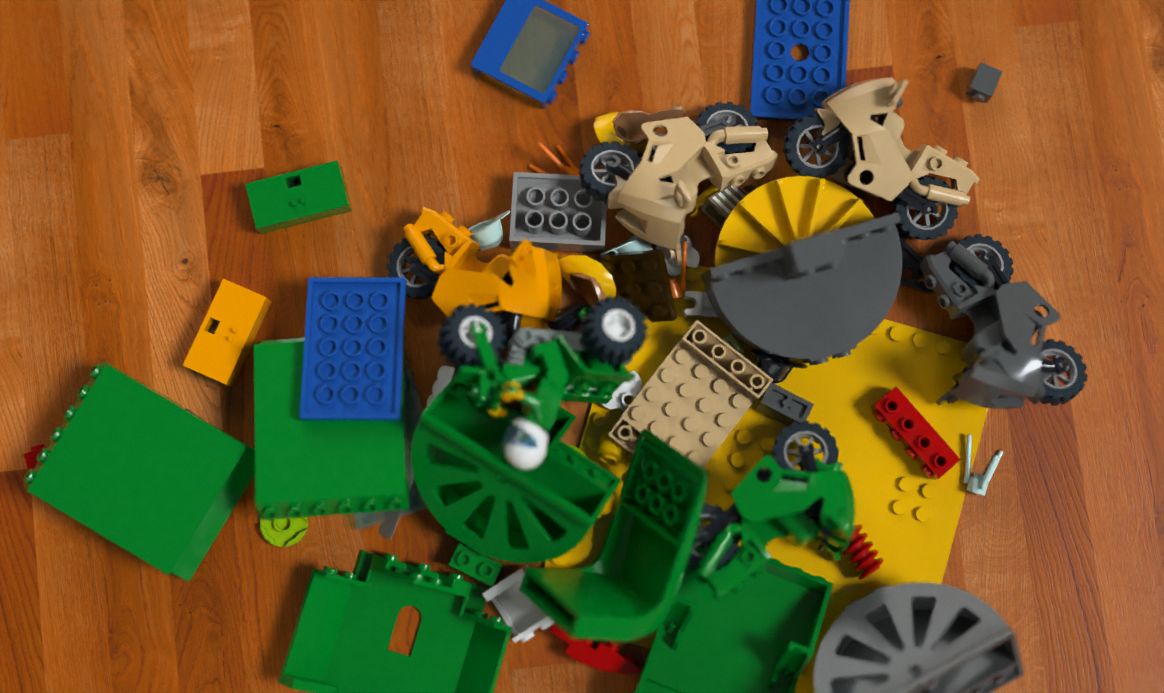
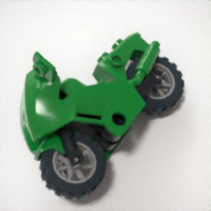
M802 421V423L794 422L791 426H786L775 439L772 457L769 455L764 456L731 492L734 503L729 509L724 511L720 506L715 505L714 507L710 506V504H703L698 525L701 533L696 534L695 538L700 540L693 545L687 565L692 570L697 571L698 576L696 580L703 585L707 583L714 591L712 596L716 601L729 596L732 592L737 595L747 586L745 583L747 579L751 576L756 579L765 571L764 565L770 561L771 557L766 546L775 538H787L796 546H804L814 539L816 542L815 547L818 551H825L835 563L840 560L839 553L847 549L852 538L855 521V502L847 472L842 470L843 464L838 462L839 449L836 446V439L830 435V431L827 428L823 429L820 427V424L816 422L812 424L809 421ZM806 438L809 439V442L803 446L799 439ZM795 441L799 450L788 449L789 445ZM812 442H816L821 448L815 449ZM823 453V461L821 462L818 458L815 459L814 455ZM787 454L796 455V460L790 463ZM710 521V523L704 527H702L700 522ZM740 540L741 550L726 572L718 571L721 567L727 566L732 558L735 557ZM700 547L705 550V555L698 554L695 550Z

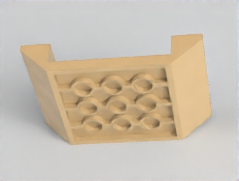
M696 320L626 408L608 433V436L631 454H634L641 431L647 429L686 457L704 467L752 403L760 398L773 379Z

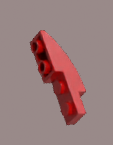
M556 623L550 629L552 633L569 644L564 653L581 663L599 670L619 674H639L642 670L638 667L640 663L629 654L626 658L619 654L618 650L620 648L609 640L606 643L600 641L595 649L592 647L593 641L590 639L571 638Z

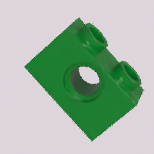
M459 543L449 563V566L492 587L495 585L505 565L489 556H482L462 543Z

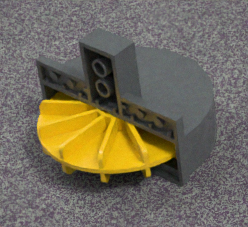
M794 176L777 179L753 190L730 212L717 240L715 267L701 273V279L717 316L724 326L741 342L763 354L773 357L801 360L802 363L809 362L810 366L828 362L827 357L832 356V359L851 355L850 350L857 348L856 345L867 338L880 325L891 309L899 289L902 274V251L895 225L901 222L899 213L875 219L860 198H857L842 186L823 178Z

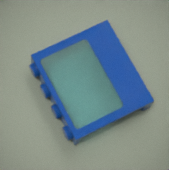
M506 0L470 64L471 71L479 76L481 73H484L540 102L541 108L546 109L547 105H552L556 99L558 85L564 84L569 73L566 71L569 65L575 64L580 53L577 51L580 45L586 44L590 36L588 31L589 23L545 0Z

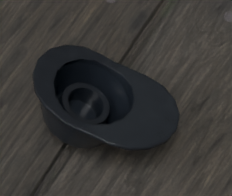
M751 350L756 355L754 365L770 376L774 384L785 380L793 368H807V365L801 362L777 358Z

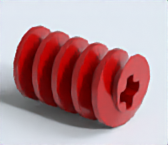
M860 524L854 525L851 541L843 552L844 555L852 554L848 561L849 564L857 562V566L853 569L854 572H863L859 580L878 570L884 561L883 558L874 559L878 551L876 549L869 550L873 543L872 541L864 542L868 535L867 533L859 534L862 529Z

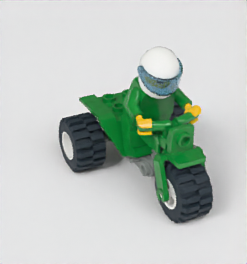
M612 296L606 297L605 300H599L581 320L578 333L520 328L509 340L508 346L510 350L507 352V362L502 367L497 366L496 358L504 348L503 344L506 341V336L503 333L506 330L505 326H500L502 320L499 316L497 318L494 317L493 314L495 312L492 309L488 312L485 310L486 306L484 305L476 307L475 303H470L466 307L464 304L458 310L454 309L445 320L438 333L440 338L437 340V344L442 346L439 352L441 356L446 355L445 361L447 364L452 362L454 364L453 368L458 370L454 375L455 382L472 383L470 397L474 399V407H480L485 401L487 394H489L490 410H488L490 416L493 418L503 416L505 421L512 422L507 426L500 447L505 452L507 460L514 467L527 470L541 464L547 449V433L552 427L561 401L607 404L612 399V394L624 382L629 383L636 377L635 373H627V369L624 366L632 361V356L645 344L644 341L648 335L645 331L648 329V324L643 323L646 318L644 314H639L640 308L637 305L635 307L631 305L632 301L627 299L624 302L622 297L618 296L614 300ZM533 380L534 388L530 393L526 391L521 392L520 388L527 386ZM518 398L520 403L525 404L523 412L509 408L505 410L501 407L500 403L503 400L510 401Z

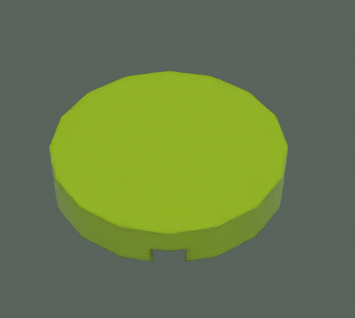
M308 517L260 520V531L263 537L270 544L279 547L293 546L300 542L308 529Z

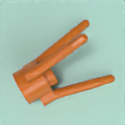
M541 142L537 143L543 152L561 169L558 174L580 175V170L572 163L559 144L556 145V148L567 163L566 166ZM529 165V169L536 173L548 174L533 165Z
M687 241L683 242L680 282L678 283L677 278L669 280L673 299L683 297L682 290H687Z

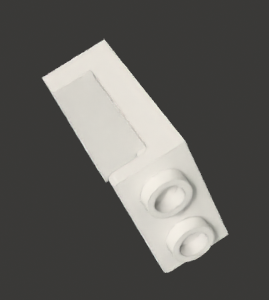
M528 565L483 593L486 601L492 600L506 624L512 627L513 643L520 639L524 643L535 636L533 631L540 627L543 631L555 623L519 590L526 568H529Z

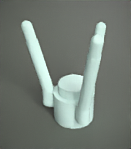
M968 434L963 483L968 484L966 490L985 496L989 481L1000 461L1003 451L999 450L998 454L993 456L985 475L974 472L972 477L970 476L972 436Z

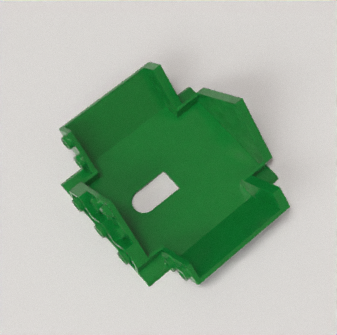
M359 550L353 573L343 571L342 575L337 574V569L324 566L323 570L313 568L278 683L291 689L311 693H493L512 627L503 624L504 619L490 615L488 619V613L483 612L486 602L483 593L490 588L464 581V576L450 572L448 576L431 571V566L417 562V565L414 566L397 561L399 556L385 552L384 556ZM406 606L416 607L422 616L411 656L388 650L398 614Z

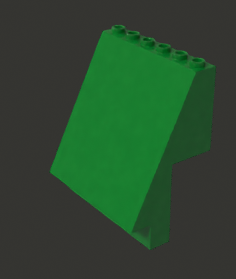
M405 337L401 421H301L300 404L305 338L260 341V344H254L255 505L260 520L409 509L410 437L405 414Z
M102 360L100 364L96 363L89 374L91 379L87 385L83 384L76 395L78 399L74 406L70 405L63 415L65 420L61 427L57 426L50 436L52 441L47 449L43 448L37 457L39 462L34 470L30 469L23 480L25 482L24 487L26 491L167 575L173 573L189 582L255 475V448L187 411L176 401Z
M695 539L694 545H695L700 539ZM738 546L736 555L727 566L721 567L718 571L726 572L741 550L740 546ZM700 547L695 550L696 553L705 555V550ZM770 558V561L764 565L765 571L756 579L752 576L745 581L747 586L740 593L735 595L732 592L729 596L716 601L712 596L714 591L707 583L704 585L696 580L698 576L697 571L692 570L687 565L672 607L666 619L657 628L633 693H794L799 676L812 659L833 583L826 581L823 577L813 576L800 568L790 567L777 559Z

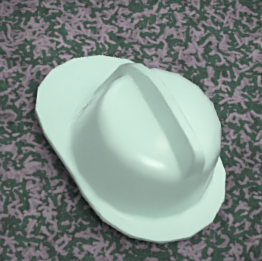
M510 210L491 220L468 228L472 232L470 237L480 244V250L494 248L503 240V230L500 220L511 212Z
M634 235L625 243L613 247L600 255L611 251L614 253L653 250L650 242Z

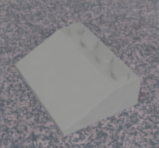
M514 172L509 235L510 248H518L525 238L532 242V247L545 250L603 253L605 251L607 204H604L605 201L601 200L598 202L594 200L592 195L588 196L586 194V189L581 186L580 175Z

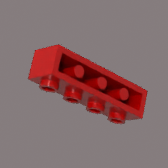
M897 386L888 391L871 406L874 410L872 414L881 424L884 422L889 427L888 433L895 441L898 442L900 440L904 444L906 454L912 460H918L922 465L920 467L921 471L929 479L931 477L934 480L941 478L961 460Z

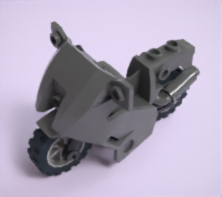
M975 234L973 237L969 235L963 240L961 239L957 244L951 241L944 249V252L935 256L929 254L920 263L925 285L929 289H933L938 297L939 306L947 310L950 319L968 316L973 323V338L962 350L969 367H964L962 371L954 374L953 380L956 384L941 396L936 403L938 406L945 402L952 404L961 399L970 404L985 408L1014 409L1022 408L1024 406V399L1022 397H1026L1034 405L1039 401L1043 404L1051 403L1052 406H1057L1060 403L1062 405L1066 404L1084 388V382L1087 380V374H1085L1087 370L1086 364L1082 362L1083 358L1080 353L1077 354L1074 351L1075 348L1071 345L1067 346L1065 342L1061 340L1056 342L1054 339H1047L1044 342L1046 326L1058 322L1060 314L1026 281L1009 283L1011 280L1010 276L1014 272V268H1012L1013 260L1008 255L1009 251L1001 246V242L998 240L994 241L992 237L987 235L986 237H982V234ZM1041 306L1045 308L1047 316L1043 317L1034 307ZM1038 331L1035 345L1031 344L1033 335ZM1063 372H1066L1067 378L1062 375ZM1058 380L1064 383L1065 386L1060 387L1058 385Z

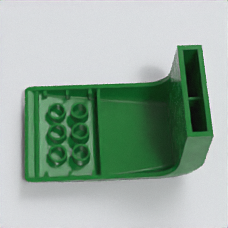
M643 429L598 556L583 568H526L519 590L571 638L632 641L651 634L666 619L683 578L702 513L707 489V471L649 430Z

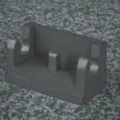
M771 382L765 390L756 410L789 427L794 422L802 423V421H806L814 404Z

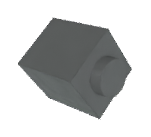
M980 63L974 71L965 94L969 95L976 102L987 103L993 96L1003 71Z

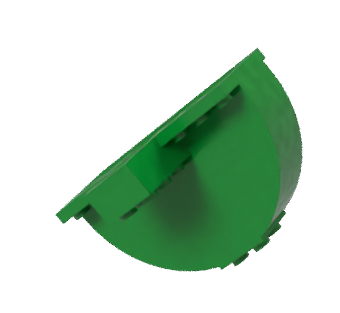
M453 378L423 411L411 444L413 476L419 493L430 512L446 529V533L484 557L489 556L513 563H539L558 558L574 549L587 535L622 479L561 442L576 416L560 406L552 427L547 433V449L541 464L527 470L514 467L505 455V444L507 441L512 440L509 426L512 422L505 421L503 416L499 418L490 416L488 410H490L488 395L480 407H474V399L470 397L471 384L455 382ZM501 404V407L503 409L508 410L506 406Z

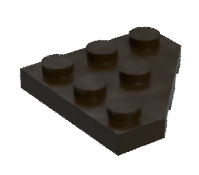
M663 249L603 254L597 257V261L612 276L616 292L625 300L632 301L631 305L633 307L637 305L640 308L639 312L644 314L651 322L674 321L677 318Z

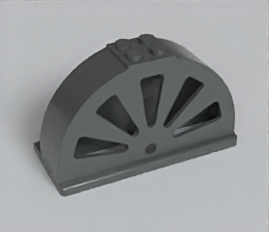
M914 582L890 587L885 585L882 588L873 590L864 598L851 602L849 606L844 608L845 611L830 627L818 650L814 667L815 693H992L1023 676L1024 671L1016 634L992 607L980 598L956 587L938 583Z

